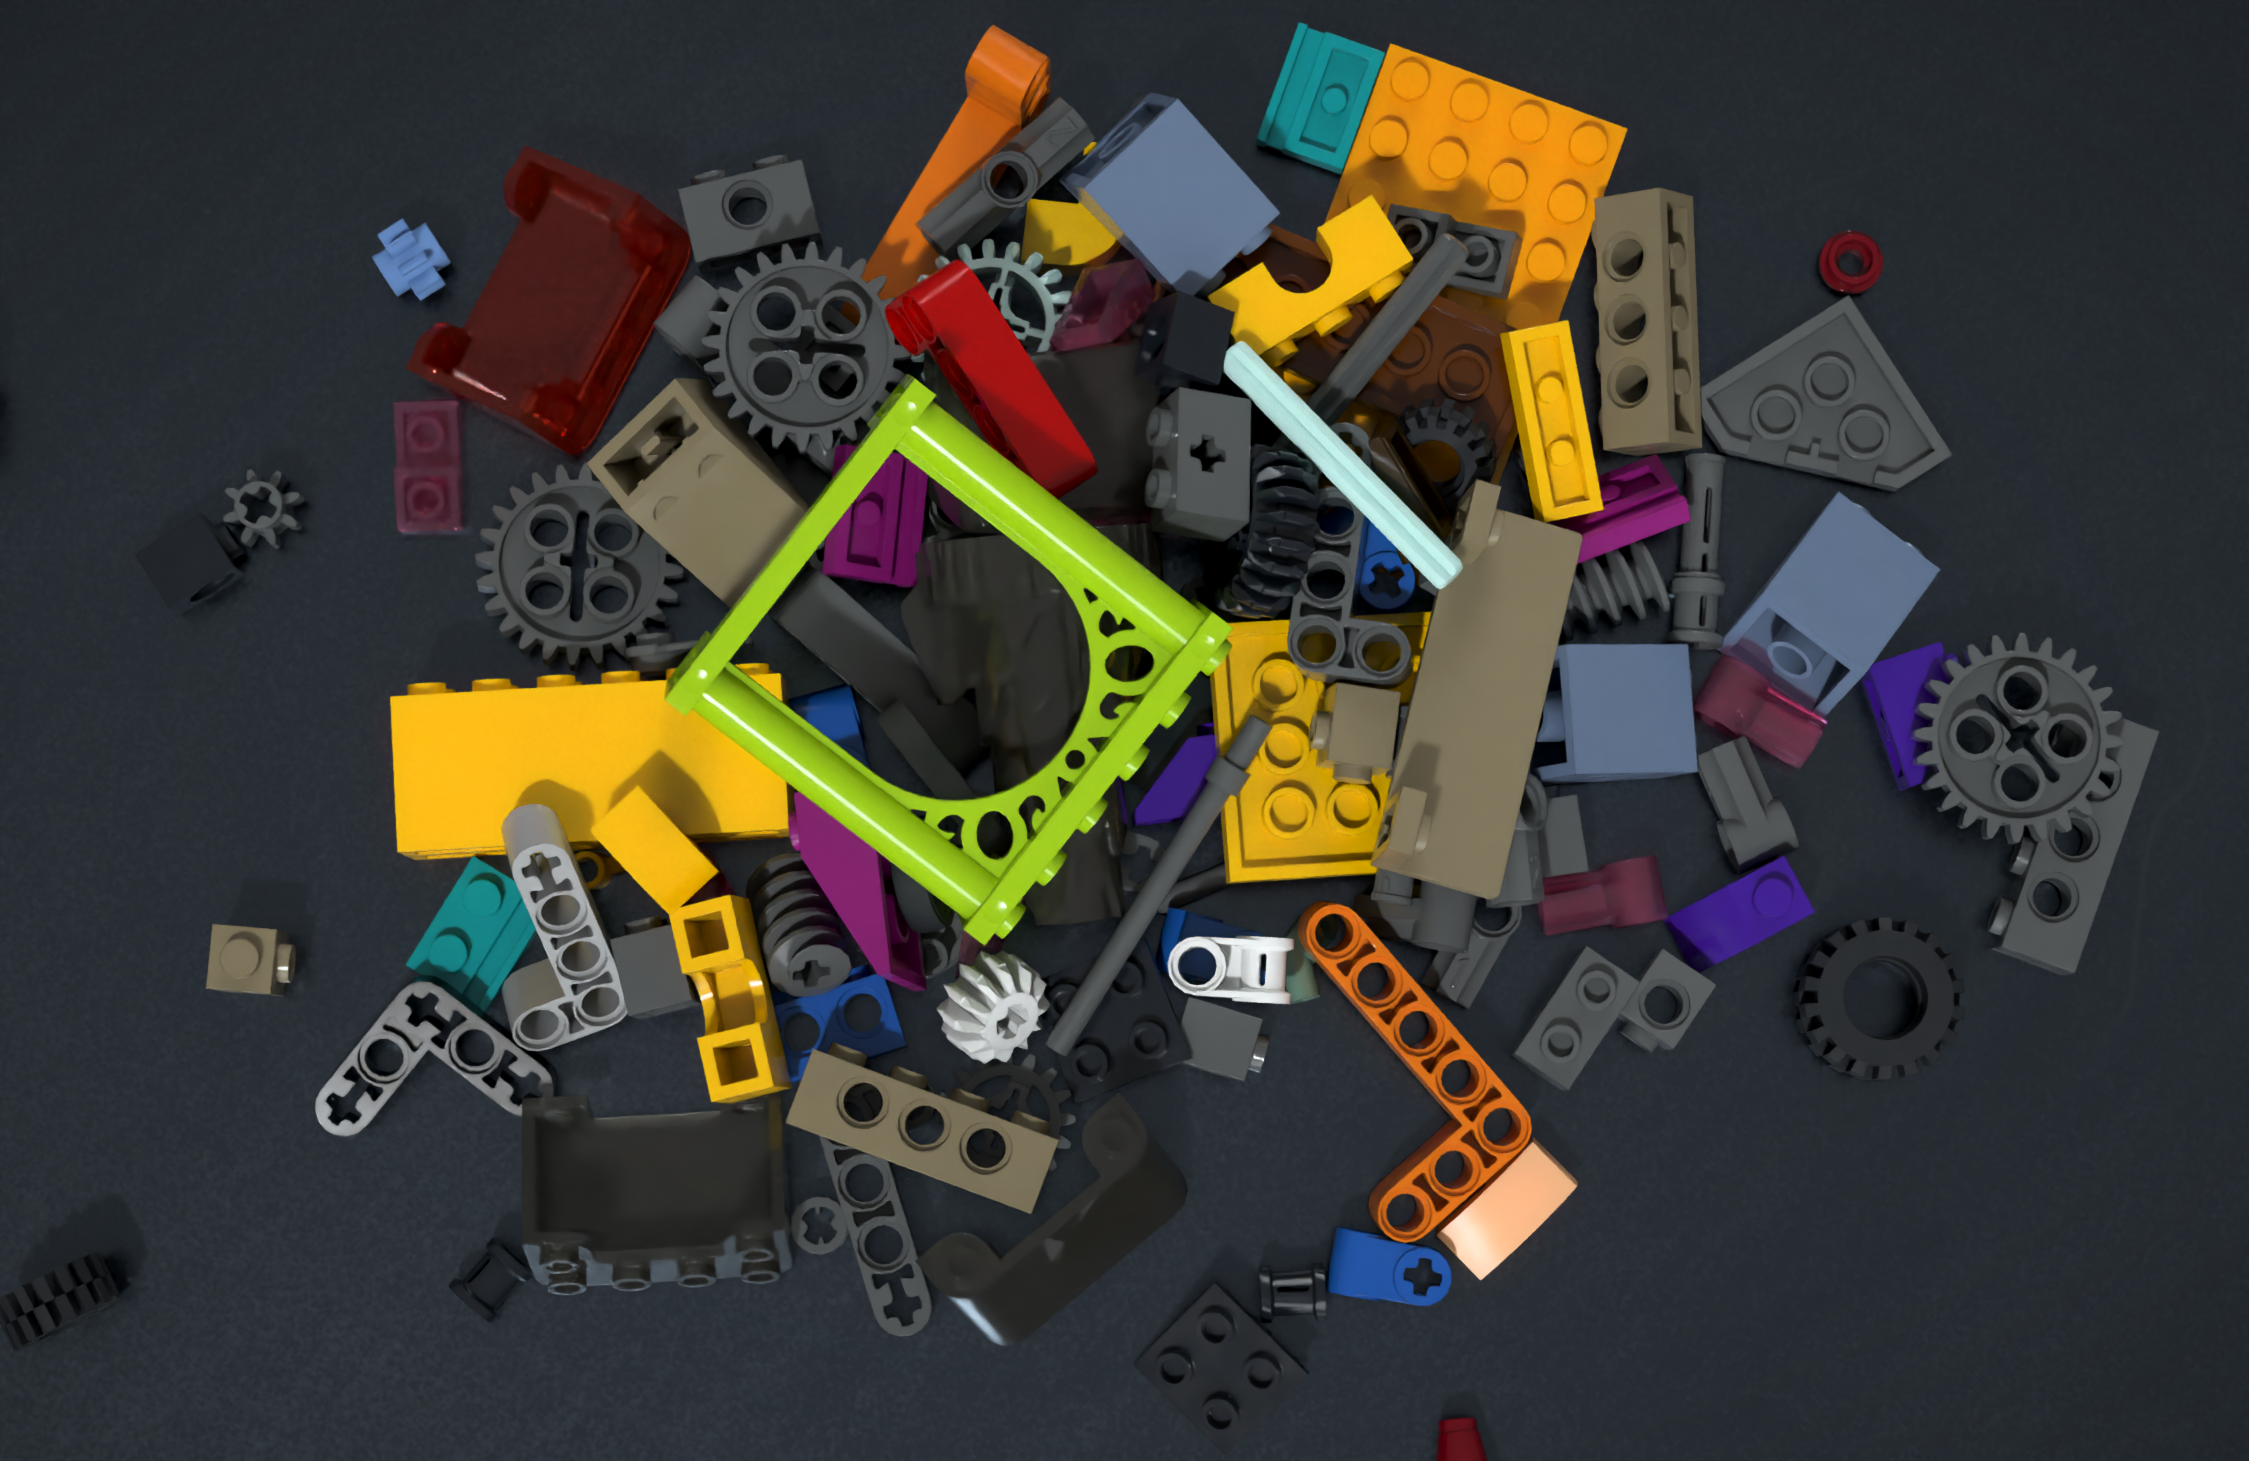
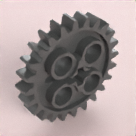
M809 242L805 258L798 260L795 259L788 243L782 244V263L773 265L762 252L758 253L757 260L760 273L752 276L746 270L737 267L735 274L742 288L737 293L720 287L717 291L718 295L729 307L726 312L708 311L706 315L708 321L721 328L720 335L702 338L703 347L719 351L720 358L704 365L705 373L713 375L724 374L725 380L712 391L715 399L734 395L736 402L730 408L727 414L728 418L732 421L749 413L753 418L749 425L748 436L755 437L767 426L773 429L772 447L775 449L781 446L787 434L796 435L797 448L801 454H805L810 436H819L826 452L832 451L833 432L839 430L842 431L851 443L857 442V431L854 423L861 419L868 424L875 415L872 407L876 403L882 405L890 396V393L885 389L887 384L898 385L905 376L903 372L893 367L894 361H902L912 357V354L903 346L895 344L894 338L896 337L886 320L885 308L897 297L881 301L878 295L883 290L887 278L881 275L866 283L862 279L866 260L864 258L859 259L848 270L841 266L842 248L838 246L833 250L828 261L819 260L815 242ZM775 297L786 299L795 309V317L790 326L778 331L764 327L757 316L763 302ZM845 301L856 307L860 315V321L853 331L847 334H836L826 328L822 319L823 312L833 302ZM802 332L814 333L816 344L828 346L862 345L865 348V354L861 357L819 352L814 354L813 364L806 365L800 363L798 352L787 350L753 351L750 349L749 343L754 339L796 344L800 342ZM775 361L788 367L792 374V381L785 392L780 395L771 396L764 394L757 388L754 378L760 366L767 362ZM830 366H845L854 373L857 385L851 395L843 399H834L823 393L819 386V379L824 370Z
M586 463L583 464L580 470L579 478L574 480L569 479L568 473L562 464L557 465L556 483L550 485L537 472L532 473L534 492L527 495L522 490L512 486L509 490L515 505L514 509L511 511L494 505L492 508L493 517L501 525L500 530L482 528L480 532L481 540L494 548V551L475 554L477 566L493 571V573L476 580L479 592L497 593L484 606L486 614L489 617L506 613L507 617L499 627L500 635L505 638L520 630L523 633L519 643L520 653L525 655L537 644L543 646V663L546 666H549L554 661L558 652L567 653L570 671H576L581 654H590L595 667L602 669L604 651L611 648L624 662L626 661L624 649L627 648L625 641L630 638L636 641L637 635L648 634L644 627L647 622L657 627H666L667 617L658 608V605L678 604L679 594L666 586L665 583L682 580L683 568L666 562L675 557L624 512L601 482L593 481L592 471ZM581 512H585L590 516L586 544L590 568H586L584 573L582 618L580 621L575 622L570 619L573 579L571 569L568 566L573 565L575 562L577 517ZM545 521L560 522L568 530L566 538L560 544L550 547L537 543L532 537L533 532L539 524ZM619 525L627 529L632 538L628 545L621 550L610 551L601 547L596 541L599 532L607 526ZM549 582L561 588L563 592L561 601L550 609L536 608L527 599L532 588L540 583ZM604 587H615L625 593L627 602L621 610L607 614L600 612L593 606L592 598L598 590Z
M2019 633L2014 636L2010 651H2006L2002 640L1998 635L1987 639L1986 657L1973 644H1970L1962 649L1966 664L1965 668L1957 662L1948 659L1941 664V668L1949 682L1946 684L1931 679L1924 685L1928 693L1936 699V702L1934 704H1918L1914 707V712L1928 720L1929 723L1928 727L1911 732L1910 739L1927 743L1928 752L1914 758L1912 763L1915 766H1932L1934 772L1921 785L1922 789L1943 788L1946 794L1940 800L1936 809L1942 812L1956 805L1962 808L1957 825L1960 829L1968 827L1977 818L1982 820V839H1992L1999 827L2005 826L2008 844H2016L2021 840L2024 826H2027L2035 842L2047 839V821H2050L2060 833L2072 830L2068 811L2071 810L2082 818L2090 817L2094 812L2085 796L2087 794L2100 798L2108 796L2111 791L2098 777L2100 773L2114 774L2121 769L2118 763L2105 757L2107 750L2125 745V739L2107 734L2106 727L2122 718V713L2102 711L2100 705L2113 692L2112 688L2104 687L2093 691L2088 685L2098 669L2095 665L2087 667L2078 673L2072 669L2077 650L2071 648L2057 659L2051 657L2053 648L2052 638L2046 637L2042 639L2033 652L2029 651L2026 634ZM2009 677L2022 678L2031 687L2033 698L2027 710L2013 708L2004 698V684ZM1978 695H1983L1989 701L1990 706L2002 723H1999L1995 717L1983 711L1977 705L1976 697ZM1962 720L1975 721L1984 730L1986 736L1985 747L1979 754L1966 752L1957 742V727ZM2054 724L2066 725L2072 729L2076 736V751L2070 758L2058 756L2049 746L2048 735ZM2023 726L2029 734L2024 738L2023 744L2031 754L2024 748L2013 752L2007 748L2005 743L2011 735L2006 727L2013 730ZM2033 754L2057 773L2058 779L2055 783L2050 782L2045 777L2043 770L2034 760ZM2008 767L2022 770L2029 779V795L2022 802L2011 800L2002 790V774Z

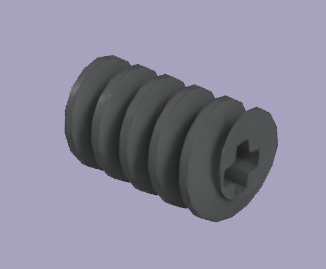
M1641 540L1627 545L1626 559L1618 549L1602 554V567L1595 558L1578 564L1577 574H1574L1561 634L1567 642L1574 640L1575 621L1580 619L1591 635L1598 633L1600 613L1605 612L1615 627H1620L1623 622L1624 606L1630 605L1640 620L1647 618V604L1650 598H1654L1664 613L1670 610L1669 598L1660 568L1653 554Z
M784 853L767 860L756 868L748 879L745 893L750 901L755 927L771 982L782 992L802 997L825 994L839 987L848 978L851 971L850 958L845 951L846 947L843 936L840 933L838 919L834 915V907L801 858V854Z

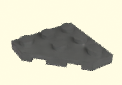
M1849 295L1700 388L1701 424L1720 453L1894 492L1952 456L1947 445Z

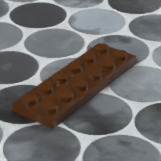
M1269 223L1268 225L1273 229L1271 235L1250 254L1243 255L1240 251L1222 268L1226 273V277L1210 294L1262 262L1271 277L1281 288L1293 293H1308L1319 288L1330 275L1329 262L1317 243ZM1158 281L1146 304L1145 312H1147L1148 304L1170 295ZM1437 295L1353 401L1382 414H1391L1392 417L1396 416L1399 418L1404 408L1413 403L1415 409H1418L1424 399L1434 398L1435 407H1441L1445 398L1455 400L1456 403L1453 410L1463 413L1467 405L1476 411L1473 417V421L1476 424L1483 420L1486 421L1490 427L1487 439H1495L1497 451L1494 459L1498 461L1516 419L1500 333L1519 329ZM1207 296L1202 298V300L1207 301ZM1371 296L1349 309L1353 315L1349 322L1324 337H1320L1317 330H1314L1295 342V345L1299 351L1276 368L1320 386L1389 298L1379 303H1375Z

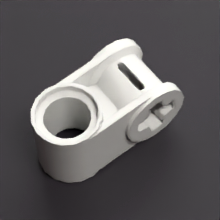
M1197 936L1186 938L1179 942L1170 953L1168 960L1169 976L1174 985L1183 992L1196 996L1232 998V1001L1291 1004V994L1285 991L1287 952L1294 949V939L1259 936H1236V938ZM1193 948L1207 949L1216 959L1217 968L1215 975L1203 985L1190 984L1181 974V959L1186 952ZM1265 954V955H1266L1265 984H1264L1263 986H1261V985H1260L1261 957H1262V955Z

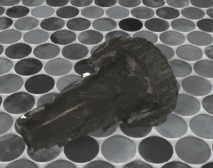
M1152 523L1094 527L1164 582L1160 532L1152 531ZM1006 535L919 544L920 551L915 554L918 584L900 604L902 621L922 672L935 691L938 705L957 704L967 688H975L981 746H990L994 792L998 793L1025 781L1044 767L1063 747L1080 717L1086 699L1090 671L1089 648L1081 617L1066 589L1052 572ZM1084 588V593L1089 602L1097 599L1096 595L1087 588ZM1108 610L1104 611L1099 621V630L1106 637L1118 630L1134 628V625L1125 618L1118 625L1114 616ZM1134 645L1117 648L1109 654L1105 661L1107 673L1112 678L1121 681L1135 680L1145 648ZM1114 692L1108 693L1100 704L1101 715L1110 719L1117 717L1118 714L1114 713L1113 709L1122 702L1132 701L1136 695L1124 696ZM1103 737L1088 738L1087 740L1096 748ZM1079 750L1070 751L1065 758L1067 766L1070 768L1080 767L1084 762V754ZM1058 776L1059 790L1061 792L1069 781ZM1117 776L1102 796L1109 803L1098 821L1085 834L1076 829L1061 848L1067 854V858L1058 872L1045 886L1035 881L1024 895L1027 907L1034 914L1036 925L1091 922L1125 915L1120 854L1123 852L1128 823L1124 780ZM1032 795L1027 797L1018 810L1025 822L1027 834L1033 828L1031 818L1035 808L1038 807L1040 811H1044V800L1039 796ZM997 812L1002 822H1008L1009 843L1011 846L1013 839L1011 824L1005 815Z

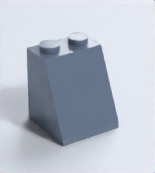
M1151 92L1059 179L1065 188L1170 294L1181 291L1199 299L1206 297L1220 285L1226 277V273L1222 268L1240 251L1243 255H1248L1266 241L1273 231L1268 224L1280 214L1277 208L1178 98Z
M1838 492L1811 523L1723 637V647L1717 650L1817 726L1865 675L1941 569L1927 560L1917 547L1904 542L1875 520L1866 508L1853 503Z
M1565 644L1558 646L1530 762L1531 775L1536 776L1542 785L1656 779L1698 772L1697 736L1694 727L1691 689L1692 673L1689 663L1688 644Z

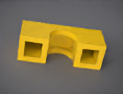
M1372 194L1317 228L1315 241L1329 262L1330 275L1324 284L1316 290L1308 293H1293L1281 288L1271 277L1262 262L1207 296V302L1235 312L1229 337L1231 346L1239 341L1246 342L1271 369H1274L1293 357L1299 351L1295 342L1314 330H1317L1320 337H1324L1349 322L1353 318L1349 309L1371 296L1375 303H1379L1393 295L1405 280L1404 275L1411 271L1413 258Z
M726 895L680 907L671 916L669 915L682 974L689 975L698 990L704 1011L705 1036L697 1038L711 1102L734 1103L792 1088L749 899L735 895Z

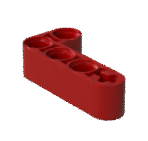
M959 259L950 262L902 293L886 306V320L896 339L913 356H919L925 351H929L993 449L1058 500L1096 475L1097 465L1089 447L980 280L964 262Z

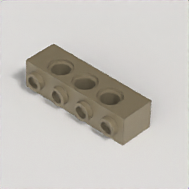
M1659 187L1594 198L1595 220L1592 224L1591 234L1597 258V283L1594 287V302L1599 315L1600 344L1596 351V364L1601 374L1602 407L1598 415V425L1603 437V450L1643 456L1702 448L1693 196ZM1643 252V262L1638 270V260ZM1646 315V323L1643 331L1640 333V323L1643 316ZM1648 377V387H1647V391H1646V393H1645L1644 396H1643V395H1642L1643 383H1644L1645 379Z
M831 1042L828 1053L816 1049L812 1050L785 1123L1029 1214L1033 1213L1059 1143L1058 1139L1047 1136L1051 1126L1050 1122L1017 1110L1014 1111L1011 1121L1004 1120L986 1113L990 1100L956 1087L953 1088L949 1099L926 1091L925 1088L929 1077L894 1064L889 1076L883 1075L864 1067L868 1057L867 1054L835 1042ZM863 1083L875 1086L880 1091L883 1099L881 1112L876 1118L868 1122L854 1119L850 1115L846 1104L849 1092L855 1086ZM922 1106H931L937 1109L944 1120V1130L941 1137L936 1142L928 1145L919 1144L914 1141L907 1129L909 1116L915 1109ZM981 1129H993L1005 1141V1155L993 1167H981L974 1163L969 1156V1140L974 1133Z

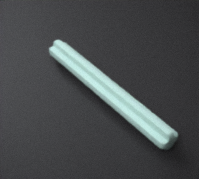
M1239 341L1226 351L1222 371L1436 588L1442 589L1449 585L1463 569L1461 560L1246 342Z

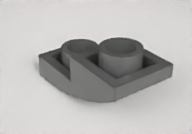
M1395 204L1390 205L1387 218L1413 258L1411 271L1440 234L1446 232L1461 241L1467 247L1469 253L1468 258L1445 286L1507 300L1523 240L1517 232L1457 222L1449 214Z

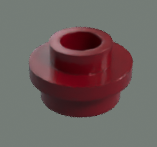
M1848 230L1835 234L1823 246L1819 256V270L1822 278L1828 286L1843 294H1858L1866 291L1878 280L1883 268V256L1880 247L1873 238L1860 231ZM1845 253L1857 256L1861 263L1860 271L1855 274L1844 272L1839 265L1840 256Z

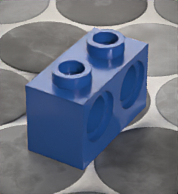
M869 964L852 968L848 978L839 987L825 994L802 997L792 996L780 991L771 995L791 1084L801 1082L812 1050L816 1049L828 1053L831 1042L867 1054V1060L909 1047L888 979L878 974L872 975ZM860 995L875 997L882 1011L879 1023L873 1029L865 1032L852 1029L846 1019L848 1004L852 999ZM800 1014L811 1015L817 1021L820 1028V1036L817 1043L806 1051H795L788 1045L785 1039L786 1025L793 1017Z

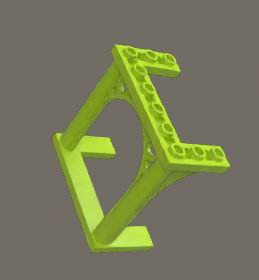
M906 374L868 422L867 426L871 429L724 619L712 634L705 631L666 681L664 700L685 716L692 709L957 912L963 929L985 946L994 933L1003 939L1015 927L1026 910V907L1021 903L1022 898L1034 882L1037 881L1042 886H1045L1058 872L1067 858V854L1061 848L1074 831L1078 829L1085 834L1098 821L1109 803L1102 796L1117 776L1127 781L1138 770L1150 752V749L1144 746L1143 743L1160 723L1167 729L1181 715L1191 700V697L1184 691L1197 674L1202 671L1209 676L1221 664L1232 648V644L1226 640V637L1233 630V627L1196 599L1192 598L1188 602L932 400L936 394L914 377ZM894 449L1052 572L1073 600L1086 632L1090 662L1089 684L1084 706L1071 735L1058 753L1037 773L1007 790L990 796L962 800L936 799L903 790L889 783L729 661ZM1084 588H1087L1096 595L1097 599L1089 602L1084 593ZM1108 610L1112 613L1118 625L1125 618L1134 625V628L1118 630L1106 637L1099 630V621L1104 611ZM1127 645L1146 648L1152 655L1153 666L1145 676L1132 681H1121L1112 678L1107 673L1105 661L1109 654L1117 648ZM1114 692L1124 696L1136 695L1132 701L1122 702L1113 709L1114 713L1118 714L1117 717L1110 719L1101 715L1100 704L1108 693ZM1103 737L1096 748L1087 740L1088 738ZM1072 750H1079L1084 754V762L1078 768H1070L1066 764V755ZM1058 776L1069 781L1061 792L1059 790ZM1032 795L1039 796L1044 800V811H1040L1038 807L1035 808L1031 818L1033 828L1027 834L1025 822L1018 810L1027 797ZM911 809L925 811V818L922 820ZM990 811L1002 813L1011 824L1013 832L1012 844L1009 851L1003 857L998 856L994 852L988 857L978 845L977 827L979 821L985 813ZM949 815H958L964 820L961 827L962 848H958L949 841L955 835L954 832L942 830L937 826L942 819Z

